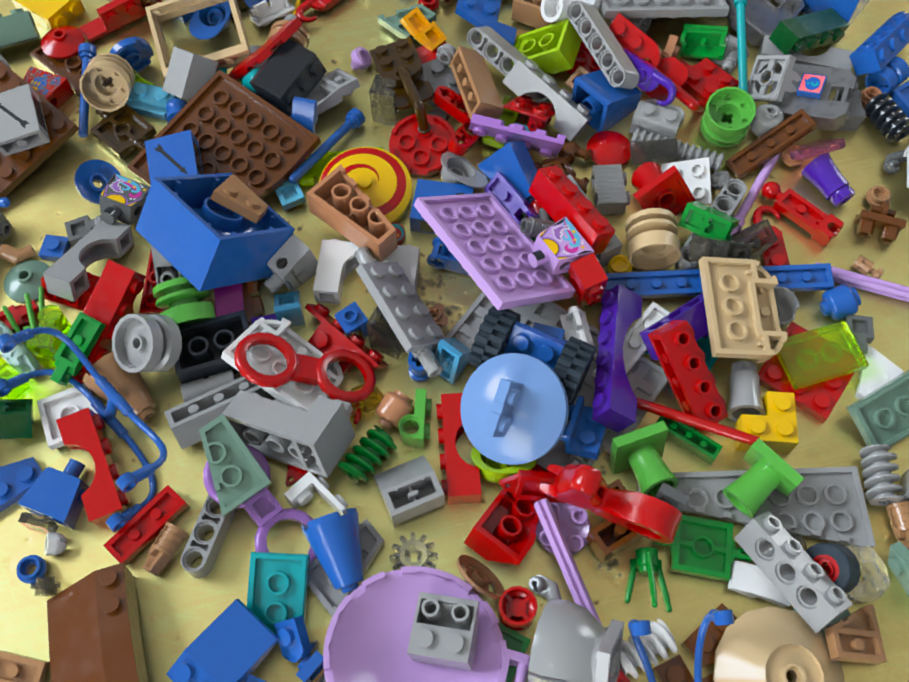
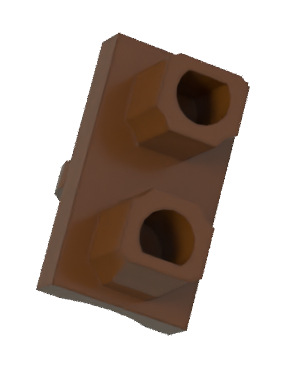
M882 201L879 207L871 205L869 211L861 210L860 214L855 216L854 223H858L857 235L870 237L873 234L874 228L882 230L879 240L892 243L896 240L899 232L906 227L907 220L895 218L896 211L889 209V202Z

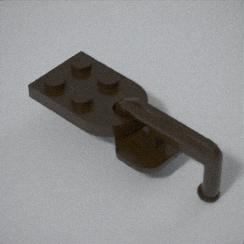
M410 37L396 40V42L380 45L370 50L372 61L381 82L388 87L394 88L388 95L392 108L404 110L413 107L418 121V131L421 134L430 132L431 125L428 123L423 103L434 97V90L430 82L418 80L423 74V66Z

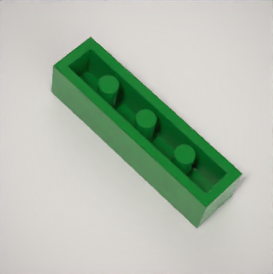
M662 416L656 422H665L668 428L667 439L712 465L723 447L686 424Z

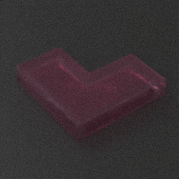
M845 138L817 140L800 145L802 148L789 151L790 158L793 160H804L846 147Z

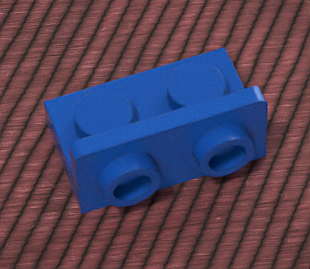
M578 396L576 404H571L568 415L570 422L565 427L561 441L565 442V453L598 460L607 427L592 420L593 407L584 406V396Z

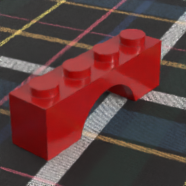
M463 393L441 394V404H436L437 420H442L443 428L438 429L439 445L444 444L445 453L439 455L440 470H446V479L441 480V486L445 496H448V505L481 503L479 468L465 462L456 449L458 439L465 432L460 412Z
M88 407L57 419L56 422L64 445L72 450L89 452L95 462L94 480L90 487L81 495L89 522L99 525L106 522L114 513H122L127 510L130 497L128 492L123 493L116 485V480L122 474L118 464L112 462L110 454L113 453V447L110 440L104 438L102 429L105 428V424L99 413L96 414Z

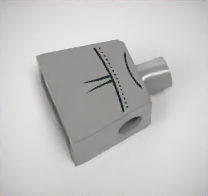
M293 234L268 261L267 266L273 272V275L263 284L273 294L283 285L290 291H295L316 274L318 261L310 248Z

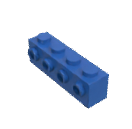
M902 11L891 16L849 55L856 76L881 71L909 43V13Z

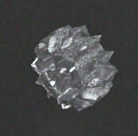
M412 532L410 534L411 540L409 541L404 536L400 537L402 546L398 544L392 545V550L395 554L390 555L389 559L390 562L396 563L392 567L393 570H399L404 566H422L436 569V565L432 561L438 560V553L432 552L435 548L434 542L426 544V535H422L419 540H416V534ZM411 553H417V562H411Z

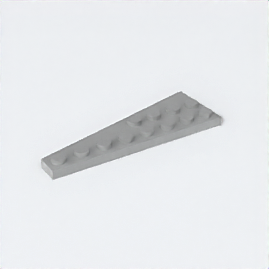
M857 466L793 468L805 479L787 497L775 489L754 516L756 517L769 511L780 520L782 526L789 534L863 549H872L876 546ZM747 470L673 472L679 480L675 489L689 496L681 512L747 525L753 518L747 517L733 506L722 491V489L736 481Z

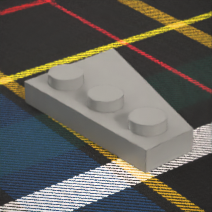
M367 519L359 524L363 575L385 543L384 539ZM318 558L309 564L308 586L331 617H333L343 599L353 591L343 594L341 589L335 590Z

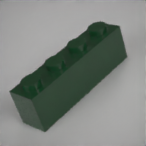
M830 8L781 20L768 39L784 55L799 54L802 51L839 42L844 37V31L849 24Z

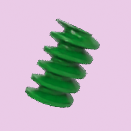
M373 425L374 429H369L366 432L367 437H361L359 440L361 446H353L352 451L354 454L347 453L345 455L346 462L340 461L337 464L339 469L356 484H358L359 479L366 483L369 481L365 474L366 471L371 474L376 473L372 466L373 464L383 465L379 458L380 456L390 457L387 448L397 449L393 439L379 426Z

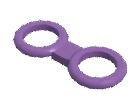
M245 444L271 480L270 466L265 456L255 447ZM207 461L203 469V484L209 496L219 504ZM268 487L238 507L244 508L258 526L255 535L256 552H269L266 538L274 524L283 520H293L301 525H308L307 522L314 520L304 511L295 508L283 509L268 490ZM310 546L307 554H310L311 563L317 557Z

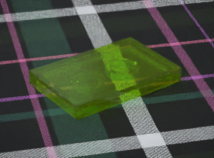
M845 321L789 336L782 349L777 353L794 390L857 372L869 366Z

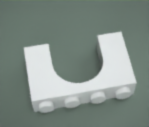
M322 239L313 286V293L317 303L341 304L344 281L347 275L360 265L354 257V252L359 247L354 243L339 239ZM397 245L398 248L383 262H398L410 283L417 290L420 247Z

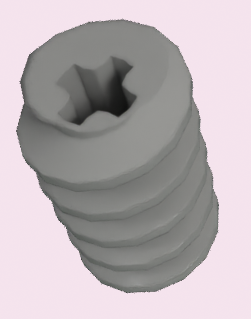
M886 444L866 446L859 451L862 458L861 467L864 469L862 471V476L865 479L864 488L867 490L865 497L869 504L875 506H887L904 501L903 496L894 494L902 490L901 485L893 484V482L901 480L900 475L891 473L899 469L898 464L890 463V461L897 459V454L888 452L892 448Z

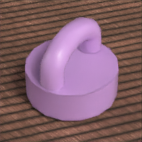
M357 47L352 51V70H365L371 66L372 58L365 48Z

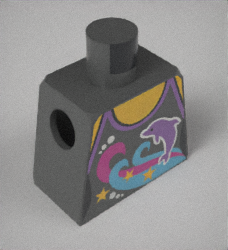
M115 173L100 194L101 219L107 224H113L116 220L128 225L136 223L140 218L150 186Z

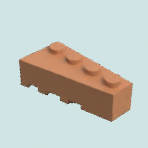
M339 165L306 193L309 209L312 214L359 248L368 247L373 258L378 262H383L398 248L397 234L394 226L378 208L376 209L373 206L371 199L366 193H362L355 180L346 174V170L342 165Z

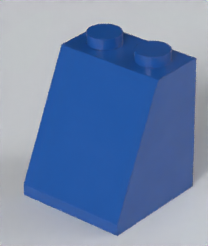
M598 70L574 79L572 100L577 104H583L590 110L589 115L593 118L588 125L595 131L601 132L608 131L637 108L642 92L637 87L633 89L613 87L602 70Z

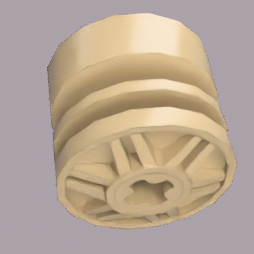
M102 53L90 60L80 78L79 89L82 97L90 106L101 111H115L123 107L127 102L134 87L135 75L126 59L117 54Z
M649 208L632 214L626 220L625 231L628 242V259L634 268L643 271H657L673 266L680 260L682 254L680 241L677 236V220L674 213L662 208Z

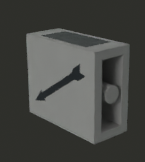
M26 84L1 92L0 152L6 157L49 143L50 139L40 98L32 87Z

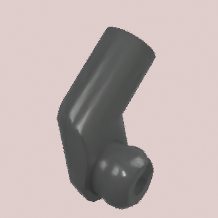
M905 150L890 153L885 157L883 169L886 173L894 174L900 170L899 163L907 161V157H903Z

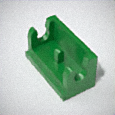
M685 24L680 38V44H682L680 57L705 59L707 57L712 60H723L728 46V27Z
M698 201L687 203L678 226L720 245H724L725 242L732 238L730 234L738 226L740 220Z

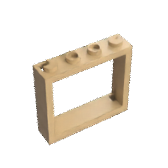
M167 0L145 7L164 78H166L171 58L161 22L229 1L241 44L204 55V57L218 61V67L229 69L235 67L240 61L252 54L237 0Z

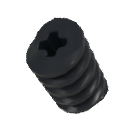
M881 93L866 105V117H869V121L874 124L877 130H880V134L885 137L888 143L898 142L909 135V125L907 126L909 118L902 119L905 113L903 111L897 112L899 106L897 104L892 105L894 101L892 98L886 99L888 93Z

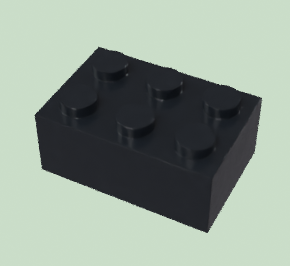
M244 310L179 327L182 336V349L179 359L174 366L176 376L181 384L200 378L207 379L211 375L231 369L234 374L240 373L221 359V355L230 344L250 327Z

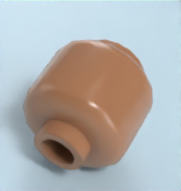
M395 390L394 393L387 392L375 410L376 414L381 417L378 422L389 430H392L394 426L399 429L400 420L404 416L414 413L413 400L398 390Z

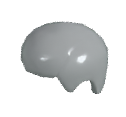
M777 286L774 288L780 328L795 319V313L800 304L792 291L786 287Z

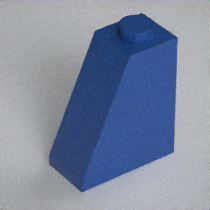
M524 141L509 142L478 164L479 169L490 180L498 171L502 172L529 204L535 199L528 190L534 180L537 169Z

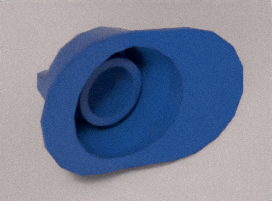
M229 1L195 11L189 22L191 34L197 39L208 40L225 30L230 23L231 7Z

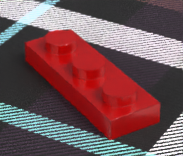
M167 485L103 546L119 563L123 562L127 565L160 534L166 522L171 523L189 505Z

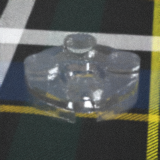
M845 546L856 555L860 564V570L864 574L862 577L863 582L859 579L857 586L851 592L846 593V597L853 601L852 603L859 605L877 600L890 586L885 563L870 546Z

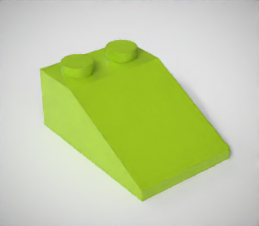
M568 18L518 35L513 47L526 58L534 61L544 73L556 74L573 68L582 39Z

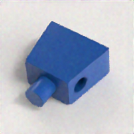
M70 459L63 472L47 467L17 504L30 513L74 530L84 507L81 495L89 488L83 480L79 479L85 465L77 460Z

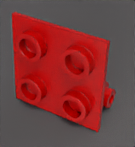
M526 95L518 96L503 106L504 108L530 116L528 129L531 132L544 128L555 115L553 104L548 102L538 103L533 101L532 97Z

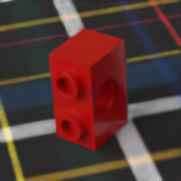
M594 253L570 263L567 280L576 290L573 296L580 308L585 305L593 306L600 302L608 281V277Z

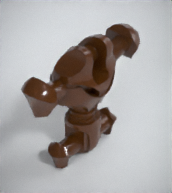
M564 142L558 157L542 160L541 163L534 162L537 171L540 168L557 165L566 176L571 174L585 194L587 193L588 178L585 177L581 180L577 178L575 171L570 165L574 163L576 157L584 159L585 162L592 159V149L589 148L587 151L580 148L575 142Z

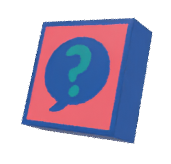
M803 73L797 89V96L820 99L827 82V76Z

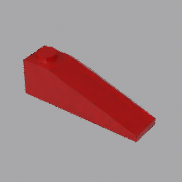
M537 464L531 469L532 471L547 472ZM503 488L472 528L464 544L485 560L519 565L535 543L536 528L540 520L534 508V503L537 501L514 499L513 494Z

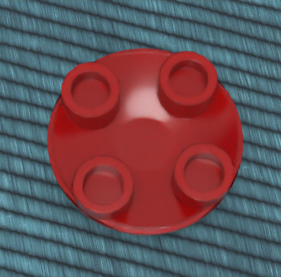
M615 131L598 132L587 143V151L589 148L593 151L591 160L594 162V165H627L632 155L630 141L624 135Z

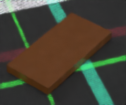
M41 45L29 53L31 58L48 72L67 78L74 93L80 97L81 91L79 87L82 76V61L78 53L66 59H53L44 54Z

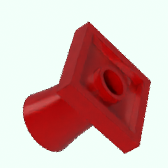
M647 162L640 165L632 175V186L638 190L633 196L642 210L662 208L671 211L676 216L685 210L688 202L696 201L674 165L663 172L659 164Z

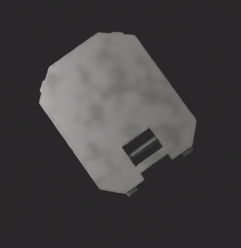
M747 0V5L745 6L746 40L753 46H761L764 35H771L781 20L793 18L799 14L804 8L803 0H774L779 4L778 7L768 0ZM733 1L729 6L727 18L730 27L737 32L736 7H734Z
M794 64L792 70L797 72L800 78H802L803 73L827 76V82L821 98H808L797 96V92H785L781 103L768 102V104L775 105L782 110L784 120L800 109H803L817 123L816 129L834 131L844 126L849 118L850 102H847L848 96L853 97L859 83L856 82L857 77L849 69ZM773 82L770 93L776 89L778 82ZM792 82V85L798 88L800 82ZM831 90H837L834 100H829Z

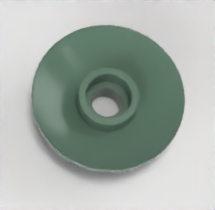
M28 260L14 266L4 279L6 295L17 303L25 304L24 294L29 293L31 301H38V288L41 286V278L49 266L38 260Z

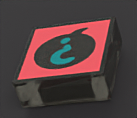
M22 512L18 520L20 524L29 530L46 534L47 532L56 533L59 527L49 517L28 512Z

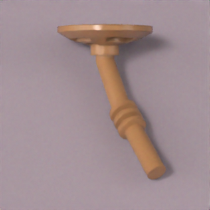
M460 555L456 561L458 569L466 580L465 582L473 587L472 590L476 594L481 593L492 599H500L504 593V587L497 576L477 559L468 555ZM488 584H491V586L494 589V593L489 591Z

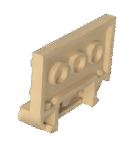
M703 256L698 263L712 357L756 359L757 363L768 361L782 349L783 344L787 341V332L781 331L775 300L774 288L778 285L776 276L773 275L771 277L764 268L759 266L760 261Z

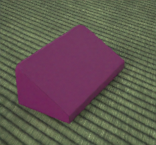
M242 283L214 288L216 317L244 310Z

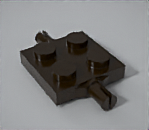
M127 104L111 113L96 109L95 113L102 119L96 126L90 129L93 136L121 160L136 149L142 151L145 148V141L157 134L155 128Z

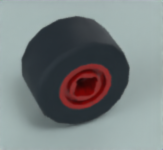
M817 543L806 550L807 554L828 573L826 575L845 594L851 592L857 586L861 576L860 564L856 555L848 547L838 543Z

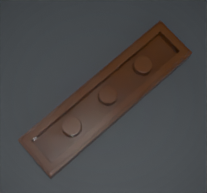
M800 109L726 160L725 166L737 179L742 180L816 129L817 123L803 109Z

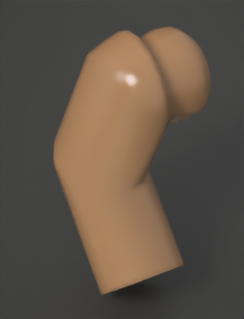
M9 244L0 245V258L13 264L36 256L31 244L21 249H16Z

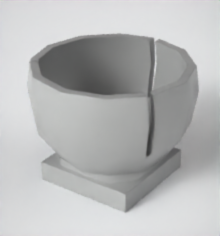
M551 599L545 604L537 624L531 647L528 682H617L620 673L624 622L612 619L608 627H603L587 608L569 600Z

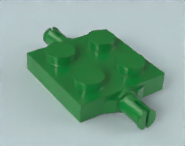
M683 515L673 543L665 544L653 541L654 545L670 547L672 555L671 572L728 582L731 575V564L734 559L748 562L752 560L742 548L735 547L733 540L734 524Z

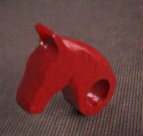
M551 464L546 468L547 471L557 477L554 484L540 483V491L573 506L590 510L596 515L650 540L665 544L673 543L683 514L669 503L643 493L610 488L602 479L601 471L589 465L568 464L562 467Z

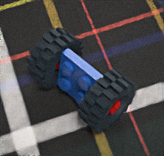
M492 306L488 314L485 315L478 334L474 338L475 341L471 347L472 351L469 354V364L478 368L487 360L508 353H519L535 357L550 366L558 375L565 388L568 408L570 409L590 369L597 347L573 336L567 342L520 323L521 315L509 309L497 310L495 306Z

